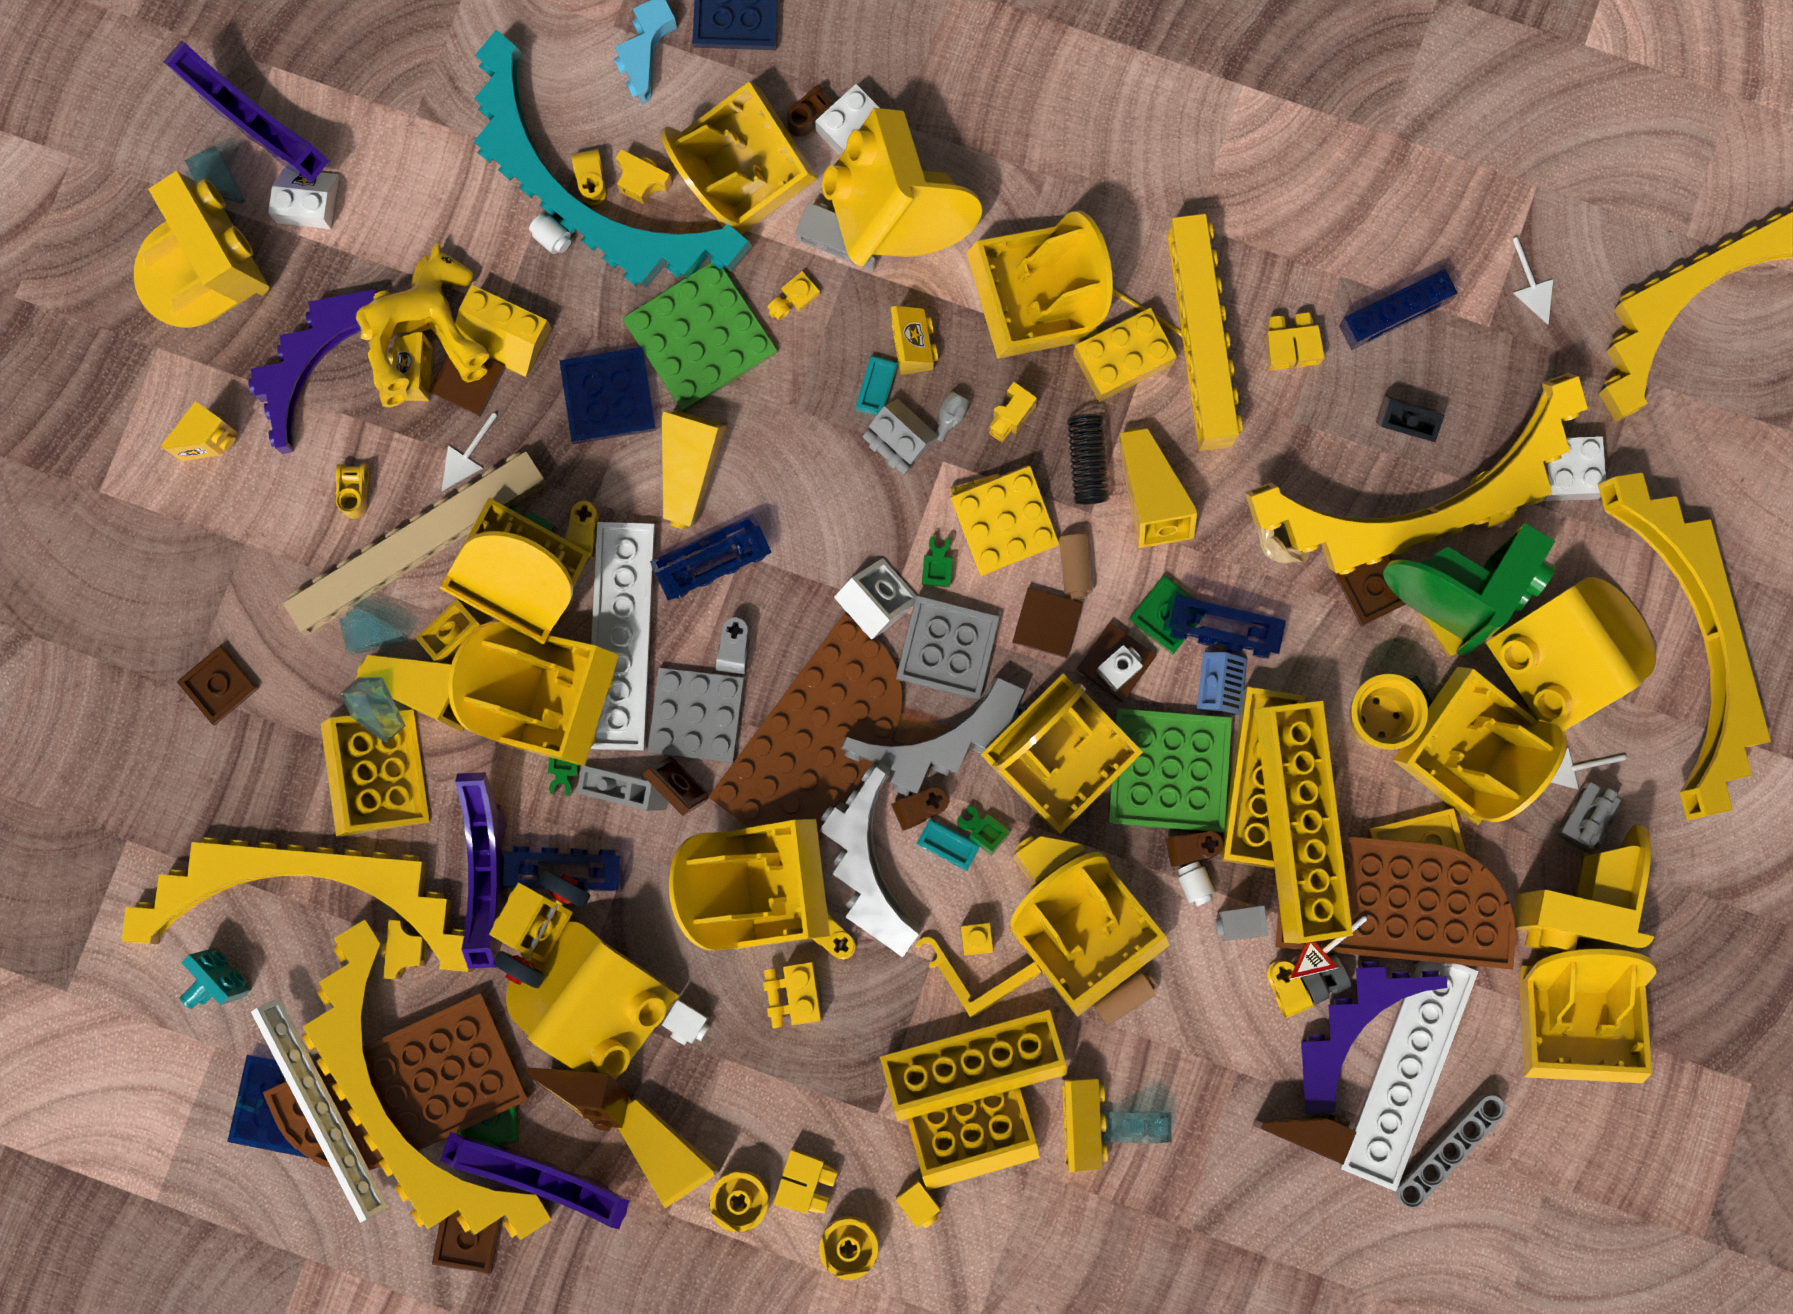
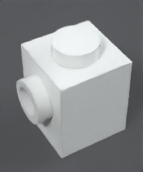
M1123 645L1103 662L1096 672L1116 692L1143 667L1140 663L1142 658L1132 647L1127 649Z
M681 1000L676 1001L662 1026L672 1031L670 1037L683 1045L687 1041L693 1044L696 1039L702 1041L710 1028L706 1024L709 1020L707 1016Z

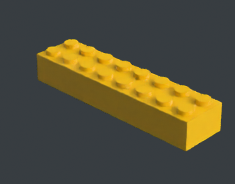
M1206 214L1172 218L1167 232L1198 451L1230 448L1239 438V432L1243 430L1241 416L1236 415L1235 405L1238 404L1237 388H1232L1231 377H1234L1233 361L1228 360L1227 349H1230V338L1228 332L1223 331L1222 322L1226 321L1224 304H1219L1218 294H1222L1220 277H1215L1214 267L1218 266L1216 250H1211L1210 240L1214 238L1213 225L1211 222L1207 223Z
M1323 701L1255 709L1284 943L1301 944L1353 936Z

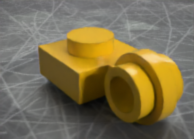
M801 271L781 288V292L785 295L786 299L777 297L768 305L769 315L772 318L781 320L791 311L789 308L791 304L800 312L820 295V291Z

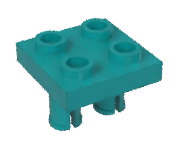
M211 948L192 953L181 962L196 978V981L179 997L180 1001L189 1009L194 1008L198 1003L200 1005L206 1004L212 997L220 1005L242 999L251 991L246 985L247 981L244 976L237 971H233L227 964L226 957L218 950Z

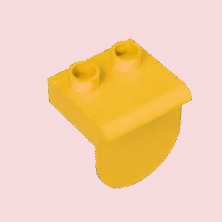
M750 81L682 132L670 126H666L660 131L661 140L671 161L689 188L716 217L722 228L728 224L741 235L818 179L761 88Z
M873 108L859 130L851 132L847 140L846 149L834 165L826 168L822 179L823 194L826 199L832 200L847 254L859 266H864L871 255L913 257L931 254L948 248L971 233L979 223L982 215L980 200L973 191L956 185L947 173L922 171L905 113L900 110Z
M176 170L148 188L166 220L155 228L143 241L134 264L135 289L140 301L149 313L158 320L175 327H198L214 321L257 293L263 296L268 292L269 286L252 258L253 251L250 244L231 222L224 210L226 204L210 180L204 178L197 183Z
M1083 211L1070 212L1055 227L979 240L966 253L997 359L1080 343L1098 334L1096 327L1104 321L1111 306L1113 280L1111 262L1105 240L1099 227L1087 213Z
M488 498L439 589L544 644L550 631L567 608L573 595V588L590 553L497 501Z
M1595 577L1583 579L1486 642L1538 721L1556 724L1564 731L1639 687L1642 681L1653 673L1656 664V653L1652 637L1637 609L1616 587Z
M500 621L487 622L474 629L464 639L454 656L448 681L450 705L458 722L469 732L508 747L585 766L589 750L596 739V728L606 696L613 685V673L619 655L596 645L549 635L545 643L541 644Z
M1457 667L1428 708L1427 723L1421 735L1410 745L1400 748L1392 760L1472 823L1479 825L1482 820L1501 822L1523 811L1547 788L1565 757L1567 735L1556 724L1534 719L1476 670Z
M1064 674L981 754L985 761L1058 834H1061L1143 753L1084 692L1086 689L1084 685H1074Z
M816 819L790 820L727 832L699 833L684 840L678 847L671 863L669 896L675 919L685 936L699 948L709 951L742 949L829 937L830 932Z
M1636 824L1628 831L1619 849L1584 856L1576 897L1549 890L1517 894L1513 915L1515 928L1527 932L1525 946L1557 954L1561 951H1574L1577 944L1599 949H1628L1648 946L1653 941L1654 936L1638 933L1651 862V838L1648 828L1644 825Z
M1092 852L1077 857L1046 877L1022 900L1010 921L1011 928L1009 930L1077 1017L1170 946L1166 935L1113 872L1107 858L1101 852Z
M567 922L546 962L542 963L534 958L530 961L536 969L546 975L541 986L534 988L523 982L521 985H518L509 980L506 1004L511 1019L528 1035L527 1039L541 1050L575 1071L606 1073L616 1080L627 1069L631 1059L654 1028L662 1022L666 1012L679 995L663 981L606 944L583 924Z
M1584 949L1548 956L1538 961L1534 966H1521L1519 993L1524 1077L1643 1083L1652 1074L1646 985L1656 975L1655 962L1645 955L1625 950Z

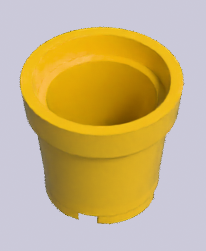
M1382 674L1367 680L1356 692L1349 711L1350 728L1353 735L1367 746L1384 750L1400 749L1413 743L1423 732L1428 718L1427 702L1422 691L1411 680L1396 674ZM1377 698L1379 704H1374L1373 699ZM1393 713H1397L1399 718L1394 719ZM1378 733H1384V738H1379Z

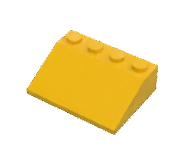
M414 709L331 717L320 723L336 837L430 822Z
M1020 1088L907 1119L927 1191L1040 1158Z

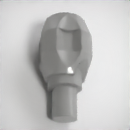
M953 391L944 399L939 410V421L937 423L939 426L935 433L939 436L937 440L941 442L944 441L948 431L952 430L953 427H956L962 421L968 409L969 400Z

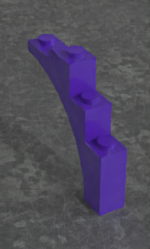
M180 41L163 61L212 110L233 123L251 141L266 149L284 167L312 183L330 162L311 143L292 132L245 96L185 42Z
M375 289L308 302L310 311L306 312V320L309 328L313 329L279 335L281 345H277V352L280 361L283 363L251 369L252 378L248 379L250 392L261 402H268L264 403L266 418L271 420L272 430L268 432L271 446L275 447L280 453L293 452L292 427L294 412L305 382L312 370L329 351L343 340L361 331V327L356 320V313L362 306L374 300L373 297L377 293Z
M486 772L457 773L455 784L464 819L468 859L467 915L461 950L468 969L497 968L493 965V961L501 949L502 942L489 935L493 928L496 918L500 916L505 907L502 891L507 867L501 847L506 829V821L501 805H496Z
M1379 961L1361 962L1362 968H1356L1358 1003L1352 1004V998L1334 999L1333 1005H1328L1331 1040H1325V1035H1307V1041H1301L1305 1112H1336V1088L1341 1066L1352 1043L1363 1028L1381 1011L1401 999L1424 991L1447 988V976H1440V970L1422 971V977L1410 978V972H1393L1392 978L1386 979V967H1380Z
M450 1132L440 1161L454 1169L486 1177L539 1195L585 1214L611 1228L620 1229L621 1223L627 1214L630 1200L608 1189L609 1186L591 1177L565 1171L550 1162L521 1155L509 1147Z

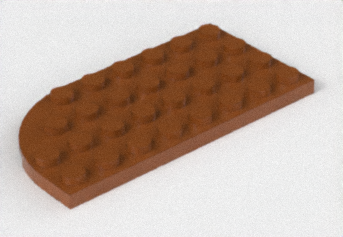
M844 613L708 798L749 828L790 820L816 819L818 839L820 840L824 835L819 831L824 824L821 818L829 806L835 808L840 802L846 805V801L852 792L863 782L861 780L872 764V762L861 758L859 763L845 757V750L839 748L843 738L849 737L867 744L889 746L898 728L902 710L901 682L895 680L897 668L884 645L876 637L871 640L861 627Z
M1340 836L1351 923L1353 925L1362 916H1366L1367 921L1353 931V936L1346 937L1329 952L1513 970L1516 928L1512 907L1501 884L1481 863L1466 853L1442 845ZM1278 906L1275 947L1303 950L1305 943H1284L1280 906ZM1334 939L1315 942L1323 949Z
M482 993L362 1047L371 1085L385 1114L404 1139L417 1151L449 1137L450 1132L458 1133L529 1100ZM317 1067L316 1069L368 1169L380 1168L379 1161L383 1159L378 1149L372 1152L363 1136L368 1133L362 1124L356 1126L347 1111L352 1109L347 1099L345 1098L340 1101L332 1088L336 1081L331 1073L325 1076L320 1067ZM284 1082L263 1092L274 1120L286 1140L296 1150L298 1149L302 1154L312 1159L313 1162L331 1168L288 1083Z

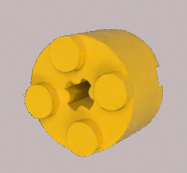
M735 1170L725 1174L713 1186L709 1196L712 1217L721 1228L730 1232H745L758 1226L766 1216L770 1206V1192L764 1180L757 1174L747 1170ZM743 1194L746 1197L744 1202L747 1206L735 1207L736 1200L733 1198V1195L738 1197Z
M844 1216L831 1222L824 1230L819 1243V1256L823 1266L831 1274L844 1280H854L864 1276L873 1267L878 1257L879 1241L875 1230L866 1220L855 1216ZM847 1240H850L852 1245H857L852 1255H848L847 1250L841 1249V1247L845 1246Z

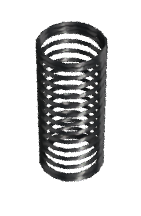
M1082 414L1067 419V425H1069L1067 430L1070 432L1068 437L1071 438L1068 441L1071 444L1069 446L1071 450L1069 455L1072 457L1070 462L1073 463L1070 467L1073 469L1071 471L1073 475L1071 480L1074 482L1072 487L1075 488L1073 490L1075 494L1073 502L1080 505L1098 504L1110 499L1109 491L1103 490L1109 486L1103 483L1108 478L1101 477L1105 476L1107 472L1099 471L1106 469L1107 466L1103 464L1106 462V459L1101 458L1106 453L1100 452L1105 447L1099 445L1104 444L1105 441L1101 439L1104 437V434L1100 433L1104 428L1098 427L1103 424V417L1098 414ZM1089 419L1092 420V421L1075 422V421H1079V420H1089ZM1072 427H1074V428H1080V429H1076V430H1070V428H1072ZM1094 429H1098V430H1096V431L1080 432V431H1084V430H1094ZM1073 433H1074V434H1082V435H1077V436H1075V437L1071 436V434H1073ZM1087 436H1097V437H1090V438H1081V437H1087ZM1072 440H1084L1076 443L1071 442ZM1089 442H1099V443H1092V444H1083V443H1089ZM1073 446H1080V447H1081V448H1077V449H1072ZM1092 448H1101V449H1095V450H1085V449H1092ZM1074 452L1083 453L1079 455H1072V453ZM1075 458H1077V459H1085V460H1080V461H1077V462L1073 461V459H1075ZM1074 465H1086L1078 468L1073 467ZM1075 471H1084V473L1074 474ZM1076 477L1086 478L1081 480H1074ZM1078 483H1079V484H1088V485H1083V486H1080V487L1075 486V485L1078 484ZM1077 490H1090L1081 493L1075 492Z

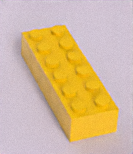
M1247 687L1243 690L1220 861L1275 869L1255 709L1304 703L1305 695Z
M1050 1010L880 1057L898 1122L1067 1075L1066 1062Z

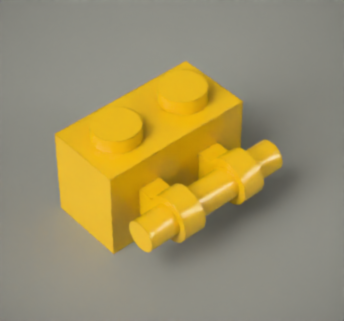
M813 962L783 967L785 979L780 980L776 978L775 968L764 970L765 982L762 983L764 991H767L769 1008L766 1009L767 1016L771 1017L772 1028L784 1027L782 1015L790 1014L792 1025L822 1021ZM786 988L789 1005L781 1006L778 989Z

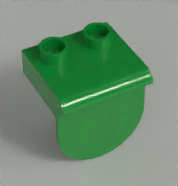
M1524 523L1490 555L1484 567L1479 566L1452 548L1446 547L1421 563L1409 560H1393L1387 564L1383 575L1389 588L1403 602L1462 639L1463 641L1456 654L1467 655L1505 625L1515 609L1521 611L1532 594L1537 597L1543 591L1556 570V566L1545 560L1555 541Z

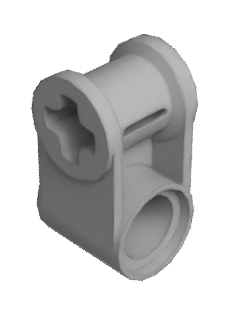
M730 618L723 624L717 653L716 671L746 673L750 629L740 618ZM739 624L743 634H738L737 638L734 639L729 630L735 629V626Z

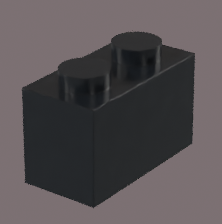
M1384 395L1376 423L1380 427L1436 443L1445 415L1438 410Z

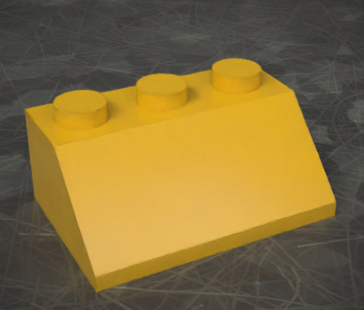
M472 284L458 310L455 323L460 334L465 339L485 347L490 359L526 378L552 330L546 319Z
M1031 835L1017 845L1015 848L1017 853L1013 856V859L1033 886L1076 857L1085 848L1079 843L1042 836L1034 840Z
M1098 1078L1062 1079L1065 1167L1068 1172L1103 1169L1102 1162L1108 1161L1107 1144H1102L1101 1132H1106L1105 1114H1100V1102H1105L1104 1084H1099Z

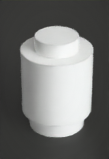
M540 214L530 224L529 231L532 233V237L550 253H563L570 246L571 233L551 216Z
M1199 861L1178 870L1180 875L1178 880L1189 904L1195 902L1198 907L1213 900L1211 895L1216 891L1205 867H1201Z

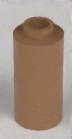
M1073 534L1062 536L1059 538L1064 594L1070 595L1071 600L1087 599L1088 594L1093 592L1087 535Z
M1138 971L1093 1004V1007L1107 1027L1156 996L1154 989L1157 988V985L1149 973L1144 975L1141 971Z

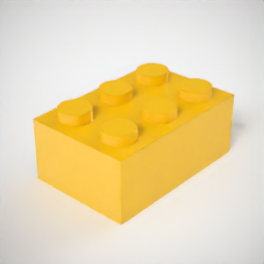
M1151 308L1075 345L1073 352L1098 402L1173 366L1177 358Z

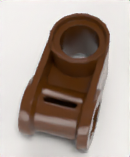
M822 84L812 88L803 98L788 109V130L794 136L803 137L815 129V121L835 103L826 95ZM797 116H802L806 118V121L798 124L793 119Z
M933 787L892 803L891 806L902 831H905L944 812L948 807V797L943 790ZM933 793L937 797L942 796L943 798L939 802V808H935L933 805L928 806L927 804L931 800L930 795Z
M1211 831L1165 838L1171 867L1213 858L1223 848L1222 838L1217 833ZM1206 837H1210L1211 841L1217 842V846L1213 848V853H1209L1208 849H1203L1201 844L1206 842Z

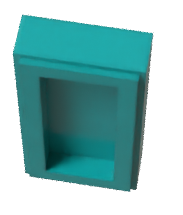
M870 356L856 403V411L874 416L878 415L887 404L898 366L897 362Z
M929 819L916 845L966 872L980 848L973 841L932 819Z

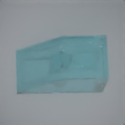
M215 145L185 160L189 170L185 171L187 177L197 183L207 178L217 188L223 199L239 204L246 202L222 153Z
M363 609L349 611L346 613L347 617L339 619L346 650L352 655L408 640L407 634L371 613L363 612Z
M358 677L340 693L351 717L383 742H388L406 726L382 677Z
M1103 1112L1106 1116L1104 1142L1143 1144L1172 1142L1171 1112Z

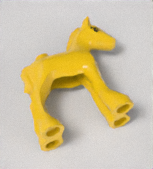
M439 242L432 247L430 255H425L417 262L414 275L412 276V288L391 295L387 290L380 291L374 295L372 302L362 306L356 313V320L361 327V339L370 340L368 342L370 350L367 355L373 369L374 385L379 391L383 407L397 406L408 397L406 391L409 384L408 378L404 373L392 367L387 357V348L395 334L416 333L428 329L433 330L441 340L446 353L457 368L462 380L467 383L481 379L488 371L484 365L490 358L487 350L483 345L467 340L460 334L454 323L450 305L441 291V286L443 285L464 287L470 285L473 280V272L454 258L442 253Z

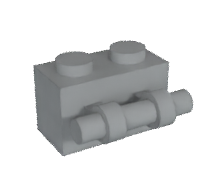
M899 399L885 405L869 425L871 429L863 435V438L870 444L869 448L875 453L878 451L889 461L887 464L893 470L897 469L903 475L911 469L909 464L923 457L939 437Z
M1592 782L1583 784L1555 834L1584 851L1593 850L1594 847L1597 849L1605 839L1606 834L1603 833L1608 823L1612 824L1620 812V809L1617 808L1621 802L1617 798L1618 793L1609 788L1605 791Z

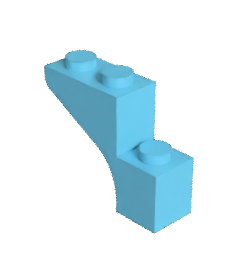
M650 0L633 8L636 19L632 20L638 36L615 47L618 56L614 58L616 66L621 74L626 72L630 80L626 82L629 92L633 98L638 96L641 104L651 99L655 48L665 35L677 29L675 18L666 0Z

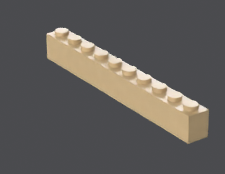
M527 452L513 454L502 467L489 469L478 482L465 484L454 497L441 499L430 512L417 514L410 519V524L402 529H393L386 534L385 540L378 544L372 543L361 550L362 554L353 560L348 558L337 565V570L331 574L325 573L316 577L312 581L313 585L307 589H298L288 596L289 600L284 602L283 605L299 631L306 636L310 635L466 537L488 498L510 508V506L519 504L548 485Z

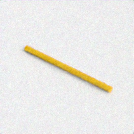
M1113 288L1112 294L1140 312L1147 310ZM1155 315L1159 324L1182 337L1181 330Z

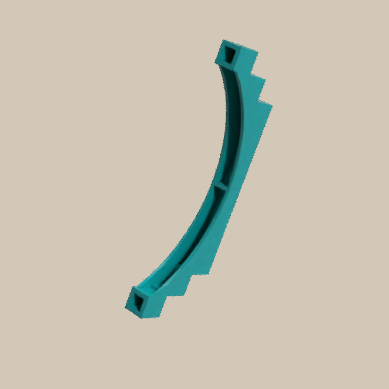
M495 30L475 54L481 62L478 67L491 77L474 98L481 105L478 110L490 120L473 141L480 148L477 153L488 163L495 160L501 166L498 171L510 181L515 177L522 184L518 188L531 199L534 195L540 198L542 202L539 206L551 216L555 212L563 218L560 223L571 233H574L576 230L584 236L581 241L591 250L595 251L598 247L605 253L602 259L615 269L619 265L626 272L623 277L635 287L640 283L647 288L667 263L668 265L665 268L675 277L679 278L683 275L688 279L709 255L711 256L708 260L719 270L725 267L731 272L752 248V245L730 225L726 224L719 230L692 234H667L640 230L612 221L596 213L571 196L558 183L536 150L526 126L518 83L519 59L523 53L500 32Z

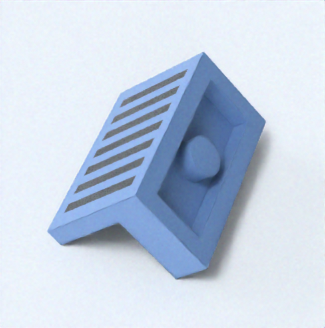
M1203 652L1197 709L1224 711L1240 715L1247 658L1227 652Z

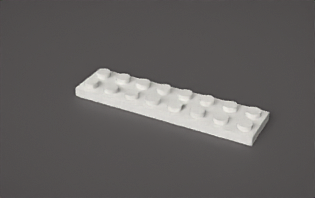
M597 522L591 645L618 654L619 657L613 673V685L606 696L597 724L596 739L591 747L592 750L645 751L655 541L654 524Z
M1417 961L1411 978L1422 977V971L1440 970V976H1447V988L1424 991L1402 1000L1354 1127L1357 1133L1344 1165L1341 1164L1339 1169L1397 1191L1479 972L1464 965Z

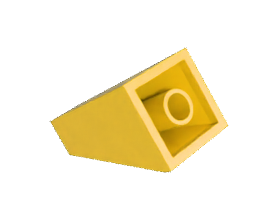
M676 409L664 411L662 415L663 519L670 520V525L673 527L686 529L687 526L691 527L696 523L727 425Z
M1133 428L1120 433L1119 449L1138 549L1194 539L1197 519L1196 508L1148 428L1141 430Z
M367 655L364 662L360 664L354 681L460 732L464 729L456 719L449 701L448 681L452 664Z
M629 1098L623 1126L618 1129L664 1208H667L699 1187L720 1171L713 1162L638 1098L632 1102Z

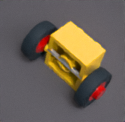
M545 870L539 880V884L548 889L550 894L556 899H549L518 882L515 889L510 893L500 916L496 918L493 928L489 933L492 937L521 952V956H512L504 951H499L495 957L493 965L507 973L505 978L518 985H521L523 982L534 988L541 986L546 975L536 969L530 961L534 958L542 963L546 962L573 914L572 911L562 906L563 903L561 901L566 904L574 903L583 908L586 906L591 895L577 887L579 881L564 873L562 877H559Z

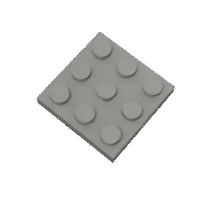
M916 596L895 680L979 700L999 616Z
M659 668L648 753L733 763L744 678Z

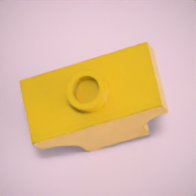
M620 149L615 158L618 167L623 170L617 183L620 193L645 205L649 196L654 192H668L672 185L669 173L657 168V164L649 158L642 157L640 159Z
M388 921L387 941H383L381 956L385 958L383 979H401L403 972L411 966H425L427 941L423 937L412 935L407 929L406 921Z

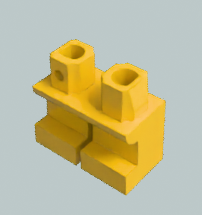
M1311 313L1295 315V328L1286 329L1284 316L1269 318L1268 332L1264 338L1267 349V371L1290 369L1294 365L1295 368L1321 365L1325 357L1319 325L1314 326Z
M1015 382L1007 390L1008 405L1006 407L997 406L994 408V420L989 426V434L1001 443L1005 441L1011 432L1017 435L1036 409L1037 398Z
M792 1148L782 1175L784 1177L781 1178L773 1205L808 1214V1211L825 1213L830 1197L815 1193L816 1186L820 1182L833 1187L838 1171L825 1165V1160L812 1157ZM794 1180H797V1181L806 1183L807 1185L802 1184V1183H799V1182H796V1181H794Z

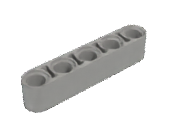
M1488 1094L1478 1096L1401 1178L1397 1191H1393L1396 1201L1408 1208H1417L1422 1205L1503 1118L1506 1111L1503 1100L1498 1096ZM1488 1100H1492L1495 1104V1111L1490 1116H1487L1483 1111V1106ZM1471 1121L1475 1125V1133L1471 1137H1466L1463 1127L1467 1122ZM1453 1143L1456 1149L1455 1154L1447 1159L1443 1154V1148L1446 1144ZM1432 1164L1436 1170L1435 1176L1431 1180H1426L1423 1176V1169L1425 1166ZM1407 1186H1413L1416 1195L1413 1200L1407 1202L1403 1198V1191Z

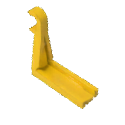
M924 937L916 943L917 948H922L925 944H930L933 947L937 958L935 961L930 962L929 968L938 967L971 1019L1041 975L1037 964L1033 962L973 1002H969L972 999L937 942L933 938Z

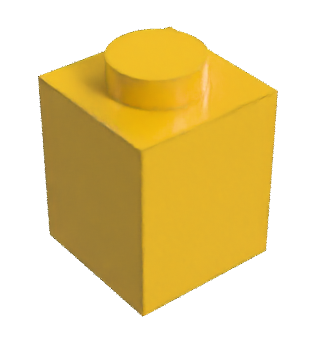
M990 923L960 927L964 956L993 953Z
M920 1180L916 1181L895 1199L916 1228L923 1225L926 1229L939 1219L937 1213L940 1211V1207Z

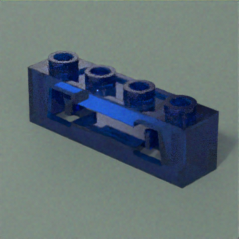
M1443 269L1344 317L1339 328L1351 350H1354L1451 303L1458 292L1446 269Z
M751 514L650 561L669 601L674 598H682L689 591L697 587L707 586L725 574H733L740 567L751 562H759L772 552L754 514ZM744 528V530L739 531V532H737V533H735V534H733V535L727 537V535L732 534V533H734V532H736V531L741 530V529ZM733 544H735V546H736V549H734V550H733V548H732V546H731V545H733ZM685 555L684 558L679 559V560H677V561H675V562H673V563L667 564V563L672 562V561H674V560H676V559H678V558H680V557H682V556Z
M1174 595L1169 597L1163 631L1171 632L1170 637L1175 639L1187 640V636L1198 638V644L1214 647L1216 642L1226 645L1225 650L1242 653V649L1253 651L1252 656L1269 659L1270 655L1280 653L1286 620ZM1188 609L1200 611V613L1188 612ZM1201 616L1243 626L1252 623L1264 627L1263 629L1257 626L1249 627L1247 636L1206 626L1190 627L1187 626V623L1192 625L1199 624ZM1248 638H1256L1259 639V641H1251L1248 640Z
M513 846L512 852L504 851L502 886L515 888L519 882L528 888L546 889L539 884L541 876H537L538 866L525 865V861H538L542 865L589 866V863H603V868L589 867V877L604 878V882H588L587 878L582 877L571 878L579 881L577 887L583 890L622 892L623 857L616 855V850L600 849L599 855L587 854L588 849L570 848V854L559 853V848L541 847V853L530 852V847ZM522 876H537V880L522 879Z

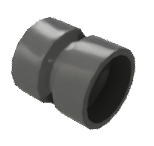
M1334 953L1328 955V957L1338 967L1337 969L1300 977L1312 999L1313 1005L1329 999L1331 992L1338 994L1351 987L1350 979ZM1325 975H1327L1328 978H1329V979H1327L1326 981H1325V979H1324V977H1323V976H1325Z

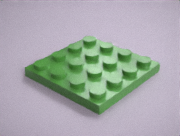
M712 263L707 264L690 275L688 279L685 278L622 318L682 412L689 410L778 353L724 269L719 270Z
M1117 708L1115 724L1143 753L1111 783L1108 824L1224 833L1232 718Z

